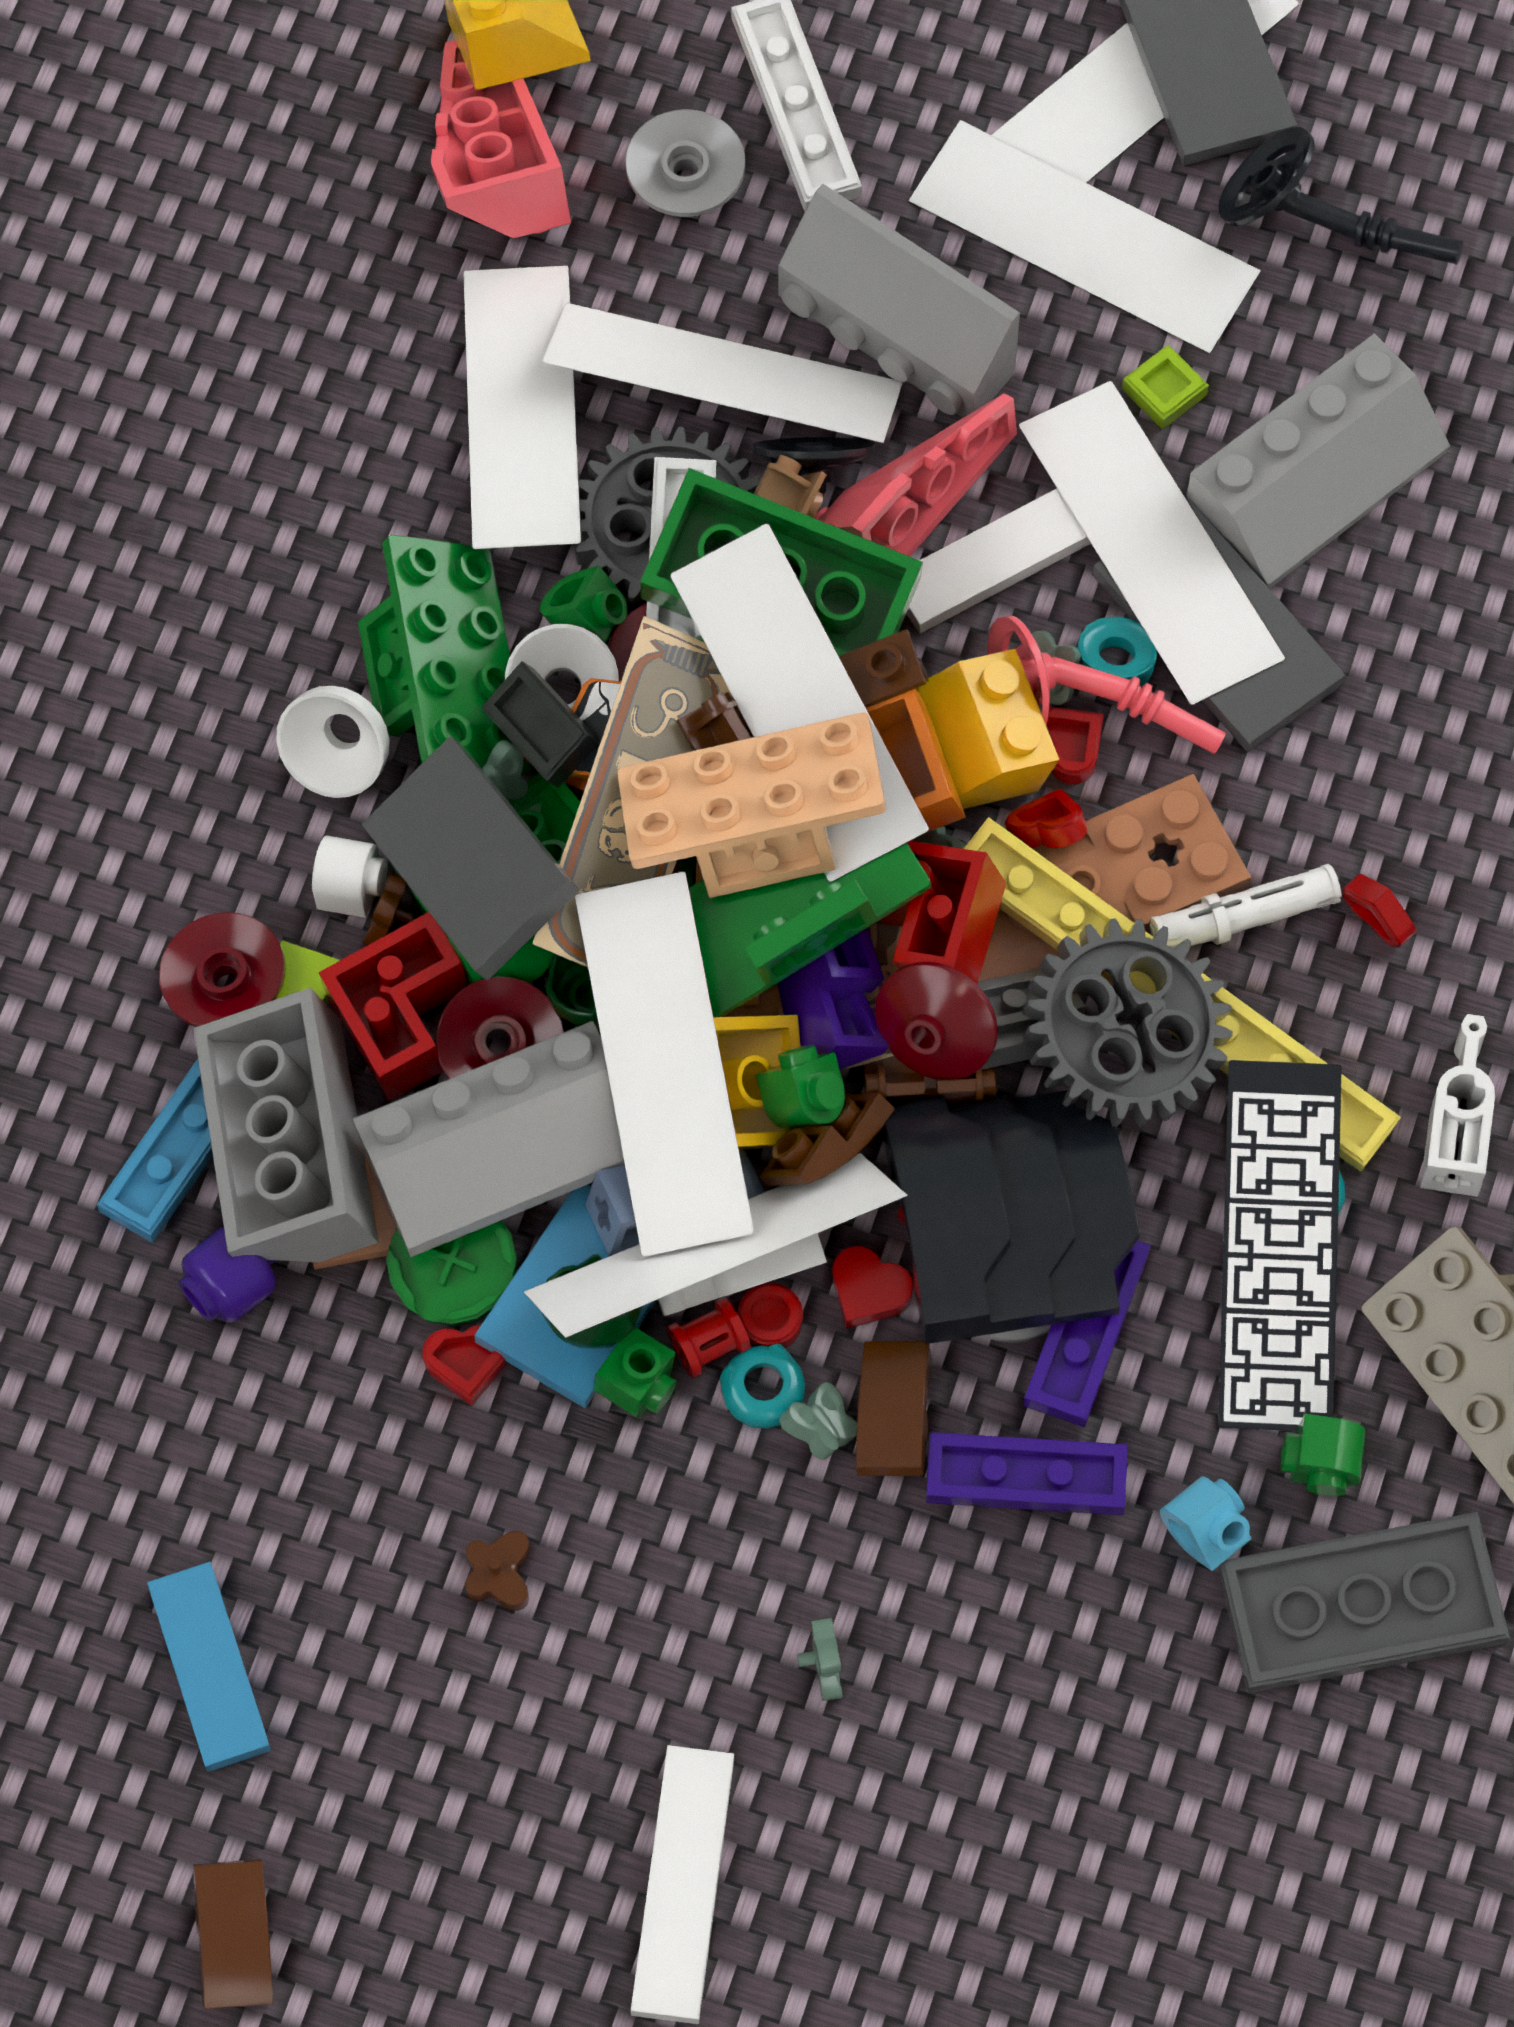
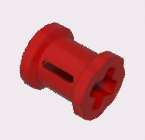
M726 1297L715 1301V1309L682 1326L677 1322L666 1326L671 1345L691 1378L702 1374V1366L735 1349L741 1353L751 1349L750 1340L743 1323Z

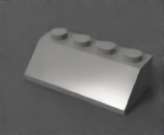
M822 184L816 190L778 265V296L782 298L784 304L796 315L803 318L810 316L827 327L833 337L844 347L851 350L860 349L878 361L882 370L898 382L908 381L925 392L933 405L946 414L954 415L956 413L964 418L992 401L1015 373L1020 312L825 184Z
M1374 333L1190 473L1187 500L1190 499L1270 589L1448 453L1450 444L1417 376Z
M307 988L194 1028L228 1254L232 1257L258 1255L266 1260L319 1263L379 1243L364 1153L353 1122V1118L357 1117L341 1019L311 988Z
M593 1021L353 1118L369 1169L410 1257L593 1183L596 1171L625 1165L602 1039Z

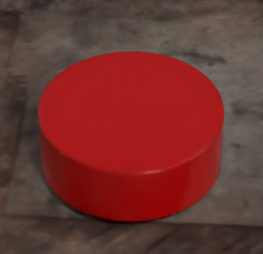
M777 1283L757 1285L743 1296L738 1307V1316L743 1323L752 1347L781 1344L784 1348H787L795 1342L802 1330L803 1309L797 1295L784 1285Z

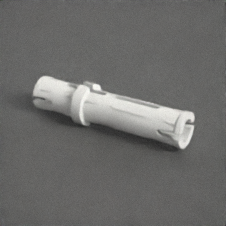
M1325 864L1308 872L1282 878L1239 893L1219 897L1214 893L1202 897L1200 904L1161 916L1151 917V924H1149L1151 936L1154 937L1163 926L1168 927L1167 945L1173 949L1186 939L1191 941V946L1213 941L1218 945L1230 941L1232 934L1242 930L1268 924L1311 909L1340 903V884L1333 867L1330 864Z

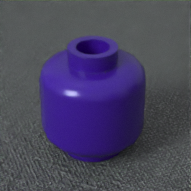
M223 1226L183 1257L181 1266L184 1277L178 1283L184 1295L205 1319L211 1322L218 1317L226 1322H235L276 1289L275 1273L270 1266L276 1260H266L258 1255L232 1257L227 1251Z

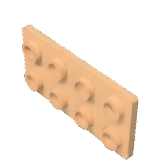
M865 712L622 767L617 772L629 858L632 867L641 869L696 856L709 898L836 870L826 826L870 817L886 811L871 723L868 714Z

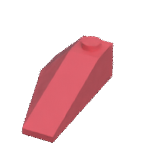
M456 40L445 42L440 80L441 104L440 112L436 113L435 129L437 137L435 149H432L431 168L446 207L513 239L529 234L543 233L551 228L570 224L571 218L562 166L524 78L476 91Z
M1005 393L1001 394L847 488L829 508L824 507L820 509L814 518L911 557L1017 435L1014 398Z

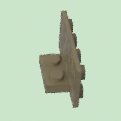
M1451 1227L1362 1305V1312L1514 1503V1274L1499 1275L1463 1229Z

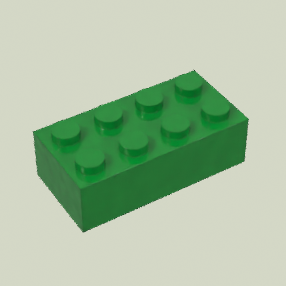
M688 468L640 581L641 599L692 619L671 578V574L758 527L769 524L838 656L899 632L921 579L922 561Z

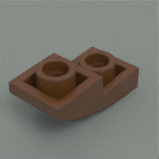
M879 1092L845 1094L843 1109L833 1122L813 1127L793 1128L785 1133L774 1145L772 1150L773 1157L760 1176V1179L767 1186L809 1184L829 1175L856 1156L872 1140L895 1108Z
M864 1341L857 1420V1476H923L929 1427L926 1404L932 1362L930 1344H925V1341Z
M262 1860L193 1864L196 1931L199 1936L202 2005L204 2009L273 2004L269 1930Z

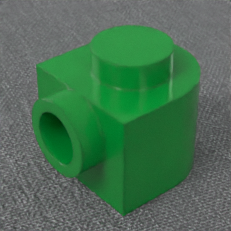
M598 565L572 573L556 583L544 596L540 604V612L551 625L571 624L594 633L606 643L616 630V625L621 624L626 619V603L628 600Z
M815 1045L794 1048L778 1054L780 1065L755 1074L765 1111L770 1120L780 1128L793 1129L828 1124L833 1122L843 1109L845 1090L835 1052L818 1055Z
M635 1327L629 1335L618 1342L595 1374L593 1390L636 1418H641L648 1410L657 1414L665 1406L677 1384V1381L670 1377L675 1352Z
M1304 1414L1295 1434L1287 1432L1285 1434L1280 1471L1291 1473V1482L1306 1483V1489L1314 1494L1324 1496L1346 1494L1347 1487L1358 1485L1361 1481L1366 1429L1358 1423L1345 1419Z

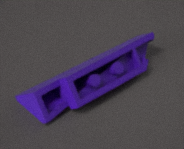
M868 928L777 983L784 1015H798L801 1047L815 1045L818 1055L835 1052L840 1070L883 1055L889 1048L887 1041L879 1033L875 1015L864 994L872 993L885 980Z

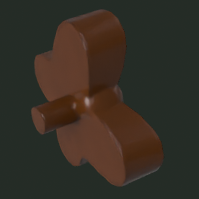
M390 872L373 913L372 921L363 944L368 946L386 936L395 919L405 923L411 922L415 912L399 907L407 885L403 877Z
M508 1532L492 1544H486L482 1540H474L469 1543L466 1548V1557L473 1569L465 1582L468 1598L477 1602L484 1601L490 1597L501 1606L514 1611L524 1609L528 1605V1589L518 1574V1567L525 1561L530 1551L528 1537L523 1532Z

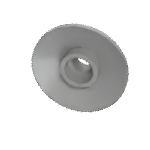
M673 110L650 119L634 134L626 152V173L629 184L635 194L649 207L672 216H699L718 209L737 192L745 173V153L735 131L720 118L698 110ZM684 169L695 173L687 177L676 175L677 172Z

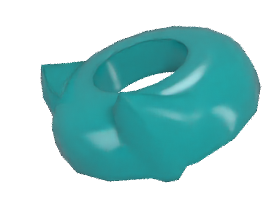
M1116 616L1100 618L1088 624L1079 635L1078 649L1081 652V665L1128 680L1135 676L1140 679L1139 686L1141 687L1148 683L1154 671L1157 649L1140 623L1129 618ZM1108 647H1119L1128 651L1132 655L1133 660L1125 665H1112L1104 661L1099 653Z
M781 1344L770 1346L758 1345L751 1347V1349L743 1353L740 1352L731 1359L719 1378L726 1408L735 1419L749 1427L767 1429L781 1425V1414L792 1403H803L806 1383L802 1369ZM766 1367L776 1371L783 1382L780 1393L773 1399L766 1401L757 1400L750 1396L746 1391L744 1381L752 1370Z

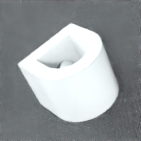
M327 835L323 837L317 850L312 875V891L317 909L366 918L369 906L373 903L376 896L382 894L387 879V859L380 857L376 844Z

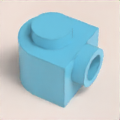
M1201 1476L1160 1509L1162 1521L1173 1538L1190 1556L1211 1571L1252 1539L1249 1534V1522L1240 1514L1245 1509L1244 1504L1236 1491L1223 1479L1212 1482L1210 1479Z

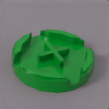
M500 1220L413 1257H410L396 1227V1232L392 1236L391 1244L388 1248L386 1263L391 1286L408 1310L429 1323L455 1327L478 1322L491 1312L515 1276L517 1256L513 1237L503 1221Z

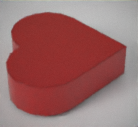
M1057 707L1049 708L1046 727L1059 757V761L1051 772L1059 781L1067 784H1080L1087 781L1094 774L1097 766L1104 714Z
M1062 789L1055 790L1018 807L1005 820L1007 831L1030 848L1041 845L1048 848L1067 847L1082 840L1088 831L1081 807Z
M1358 874L1342 889V897L1350 909L1359 918L1368 923L1374 932L1390 946L1400 948L1417 932L1414 923L1390 888L1363 874Z
M852 1246L842 1250L835 1258L832 1269L833 1285L846 1329L894 1317L903 1313L909 1307L913 1297V1280L909 1272L901 1265L881 1263L877 1254L869 1248L862 1246Z
M482 1324L470 1327L464 1333L446 1328L435 1331L427 1338L423 1345L422 1356L426 1370L433 1378L470 1406L477 1401L507 1363L505 1358L498 1352L493 1351L491 1353L475 1343V1334Z

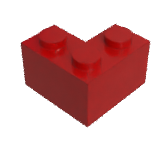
M908 841L907 844L931 881V888L875 922L902 927L892 961L898 969L916 962L944 964L962 972L978 985L1006 887V881L987 852Z
M428 912L318 972L329 1002L341 1019L343 1026L388 1102L443 1072L438 1060L439 1053L437 1047L419 1016L452 999L460 990L468 986L461 960L440 925Z

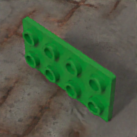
M391 534L382 541L391 596L358 621L372 705L380 713L389 736L399 737L415 725L422 763L452 736L464 746L480 767H484L498 742L502 740L511 742L481 708L505 681V671L510 657L491 553L488 549H473L471 545ZM525 760L521 776L531 770V764Z
M907 842L832 882L828 881L823 872L709 898L704 879L690 887V899L713 1017L725 1016L931 888V881Z

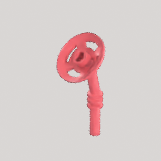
M1015 616L1000 617L992 624L988 636L987 655L1007 651L1011 636L1016 632L1022 644L1016 648L1037 704L1038 706L1042 704L1041 714L1045 724H1047L1049 714L1050 689H1053L1056 683L1116 701L1118 710L1123 712L1128 707L1130 709L1129 716L1136 718L1141 714L1142 723L1148 725L1153 721L1212 754H1215L1220 747L1226 732L1164 699L1165 692L1158 690L1152 693V685L1146 683L1142 687L1139 686L1140 679L1135 676L1128 680L1055 656L1050 657L1046 652L1041 653L1029 629Z

